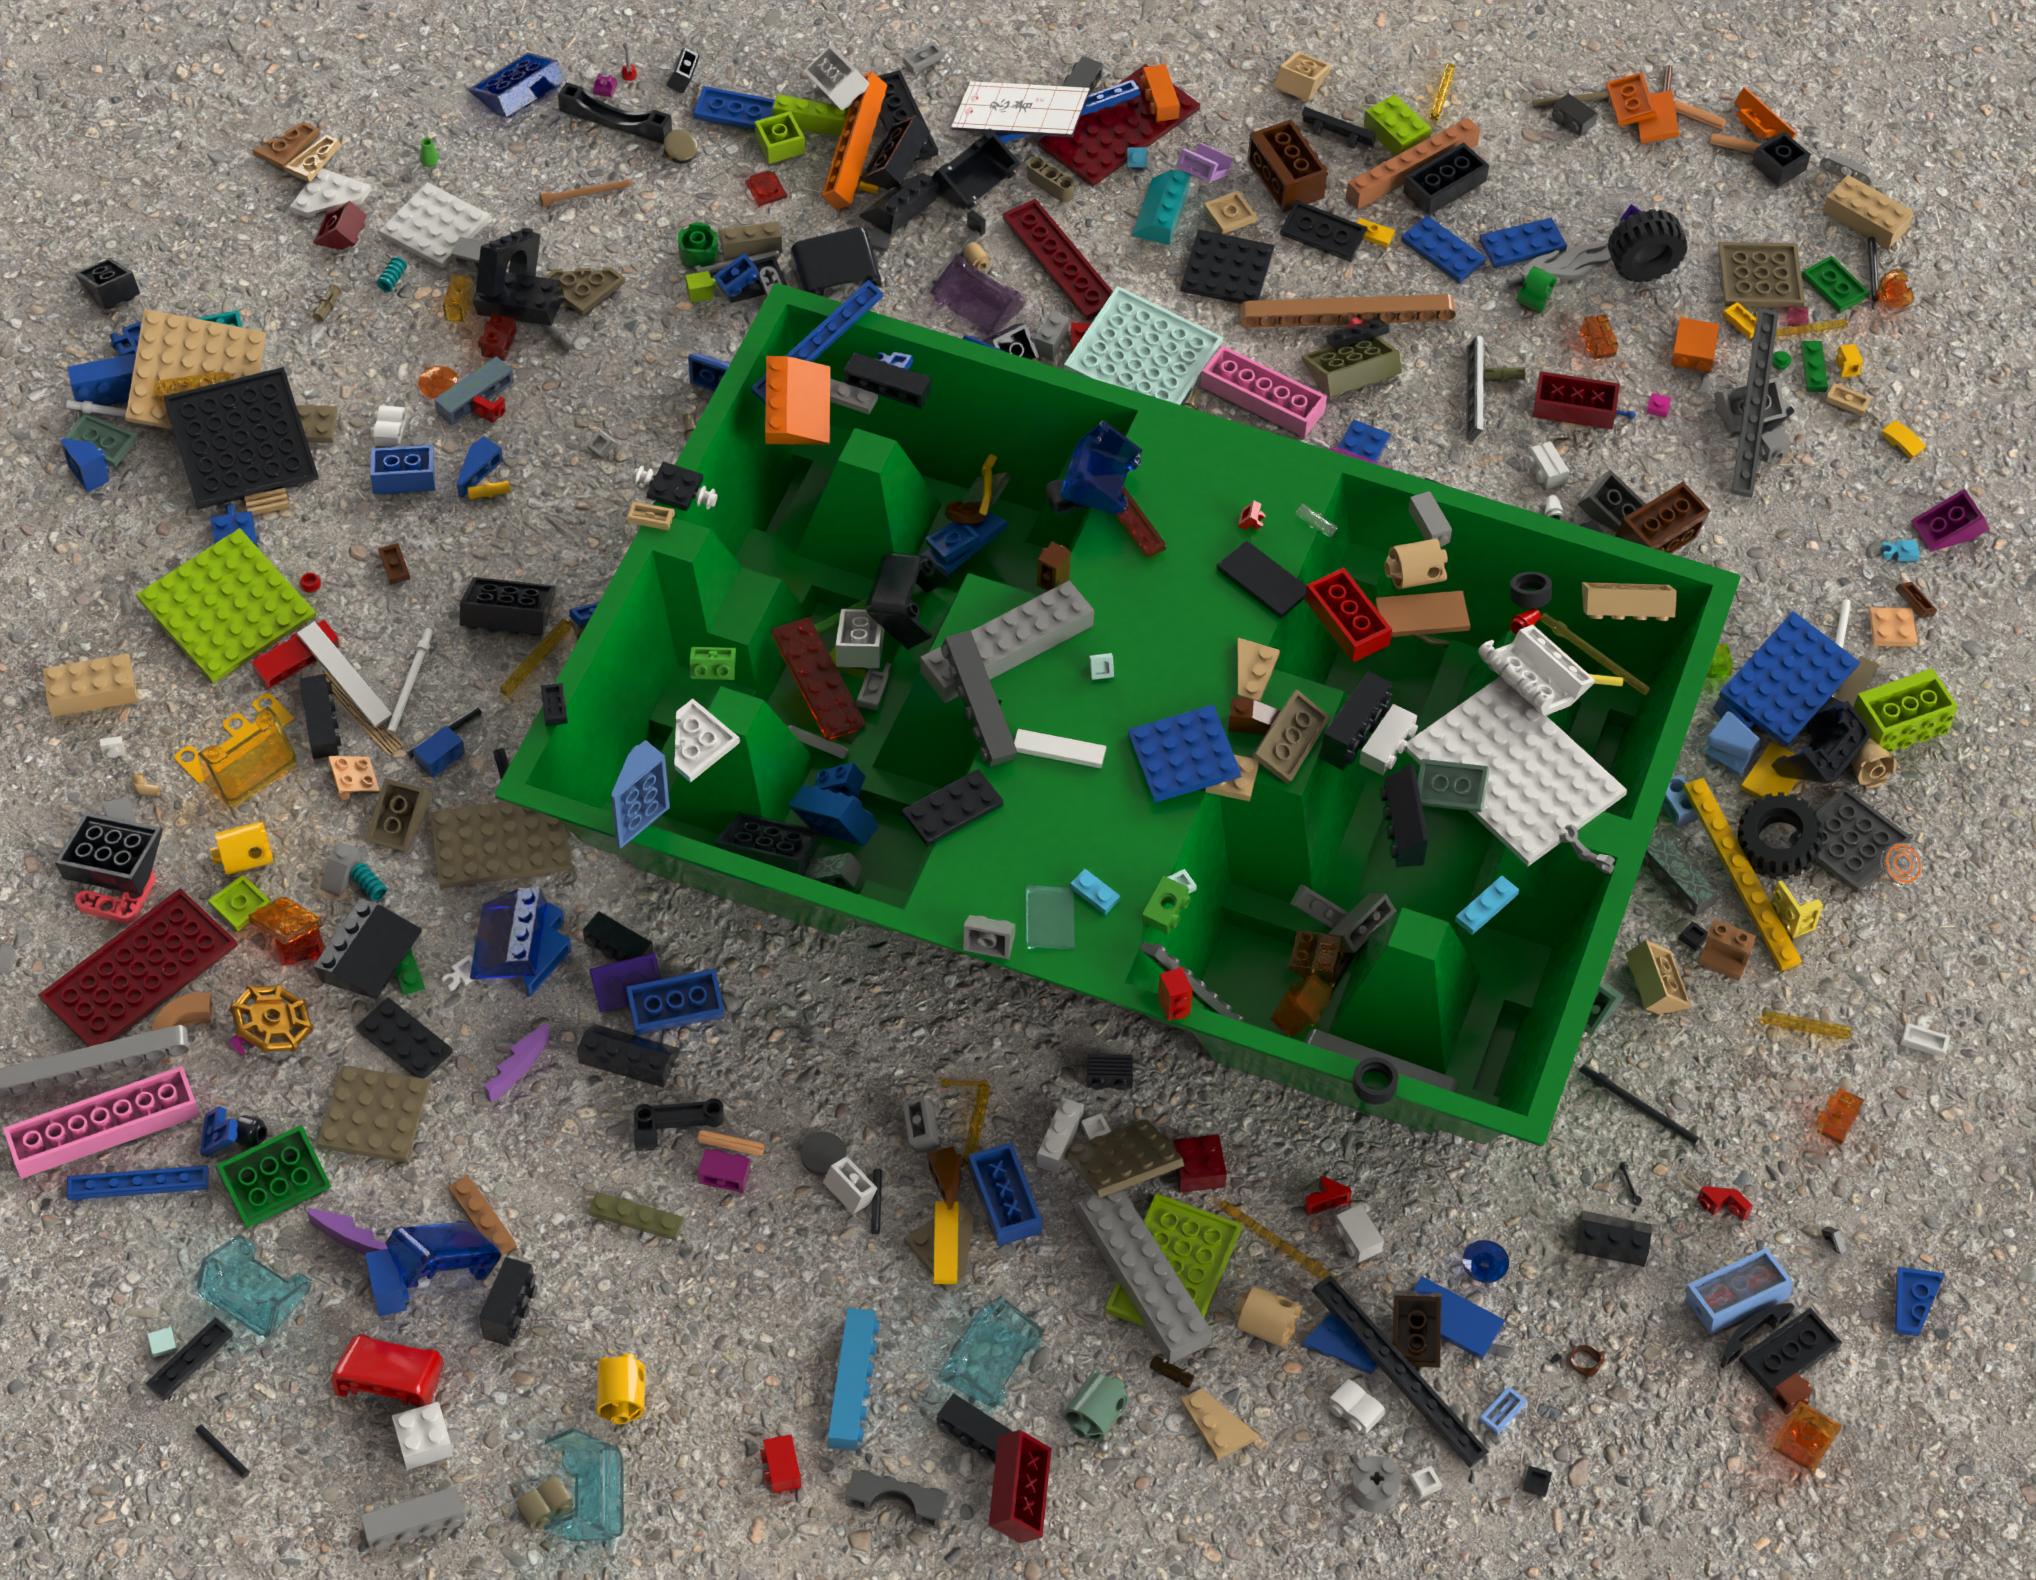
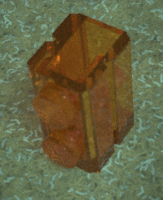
M1600 314L1596 317H1585L1582 326H1580V334L1582 338L1585 337L1587 352H1591L1594 360L1604 357H1615L1619 344L1607 315Z

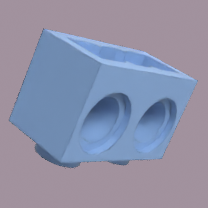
M1681 774L1671 778L1662 807L1676 828L1699 819L1683 790L1684 784L1688 783V781H1685Z

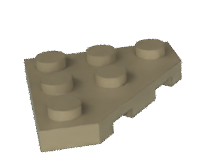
M611 267L591 271V268H575V271L554 269L544 277L560 280L564 292L562 301L582 316L625 283V277Z
M961 1201L958 1202L957 1284H940L946 1292L964 1281L966 1276L974 1216ZM935 1218L904 1237V1242L933 1277Z

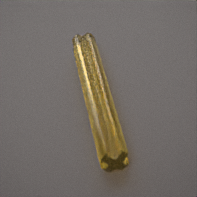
M1447 63L1445 65L1429 116L1431 120L1438 121L1440 119L1456 66L1454 63Z
M1763 1011L1761 1022L1764 1024L1842 1039H1849L1851 1034V1027L1772 1011Z
M981 1083L978 1085L963 1154L965 1165H968V1155L977 1153L990 1095L991 1087L988 1084Z

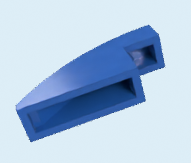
M548 902L534 922L524 949L523 978L528 997L534 994L572 951L570 939L557 931L564 924L563 910Z

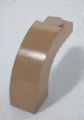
M210 992L191 993L171 1001L158 1013L151 1031L176 1025L186 1027L191 1024L211 1023L213 1001ZM171 1058L161 1060V1063H171Z

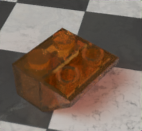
M1297 930L1289 969L1312 985L1334 988L1343 952L1342 936Z

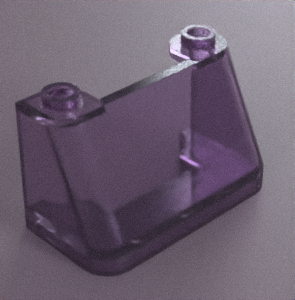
M957 253L930 291L936 304L941 307L945 305L979 326V330L987 336L990 334L994 335L1000 331L1027 303L1018 291L1012 287H1004L977 270L975 266L966 263L965 258Z

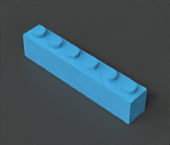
M847 1308L828 1433V1448L857 1451L858 1442H863L864 1428H860L861 1420L866 1421L867 1406H864V1399H869L871 1385L867 1384V1379L872 1377L874 1363L870 1362L871 1355L875 1356L877 1341H873L874 1334L879 1333L880 1320H876V1311Z

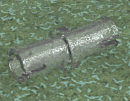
M1304 503L1300 505L1295 515L1311 524V528H1317L1329 538L1332 537L1338 528L1323 518V514L1320 512L1317 514L1304 505Z

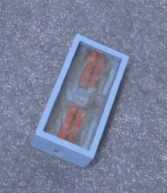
M1765 1248L1687 1284L1685 1301L1710 1335L1761 1310L1789 1299L1793 1281L1770 1251Z

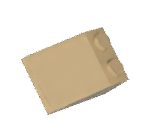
M1297 51L1280 66L1274 87L1279 89L1281 93H1290L1296 96L1298 100L1309 101L1317 92L1332 65Z

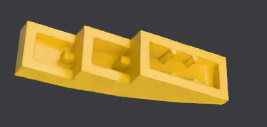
M935 1201L934 1284H957L958 1201H955L953 1209L949 1210L944 1201Z

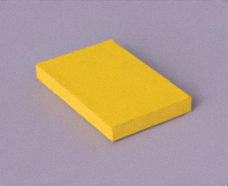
M1771 741L1742 783L1740 789L1756 798L1760 797L1761 800L1765 799V795L1772 793V796H1778V792H1784V796H1788L1798 780L1781 777L1771 765L1780 756L1790 757L1796 754Z

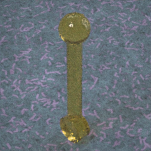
M944 1078L941 1084L943 1088H948L950 1085L981 1086L982 1088H987L989 1082L986 1079L981 1081H950L948 1078Z

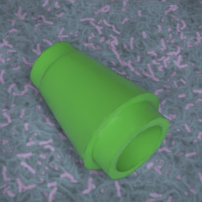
M424 138L421 141L419 157L422 164L427 167L436 165L439 159V155L430 138Z

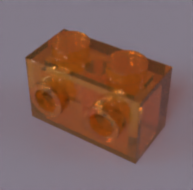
M1839 1087L1836 1095L1831 1093L1826 1103V1106H1828L1827 1111L1822 1110L1816 1123L1820 1124L1817 1133L1842 1145L1862 1108L1864 1099Z

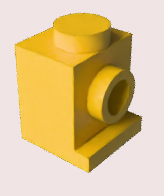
M1856 344L1838 347L1836 364L1841 368L1840 377L1860 375L1864 361Z

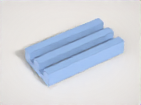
M1508 1386L1479 1417L1478 1422L1484 1423L1488 1430H1493V1434L1498 1436L1526 1405L1527 1400ZM1510 1394L1512 1398L1490 1421L1488 1417ZM1516 1400H1518L1519 1403L1509 1412V1414L1499 1423V1425H1495L1497 1421L1506 1413V1411L1516 1402Z

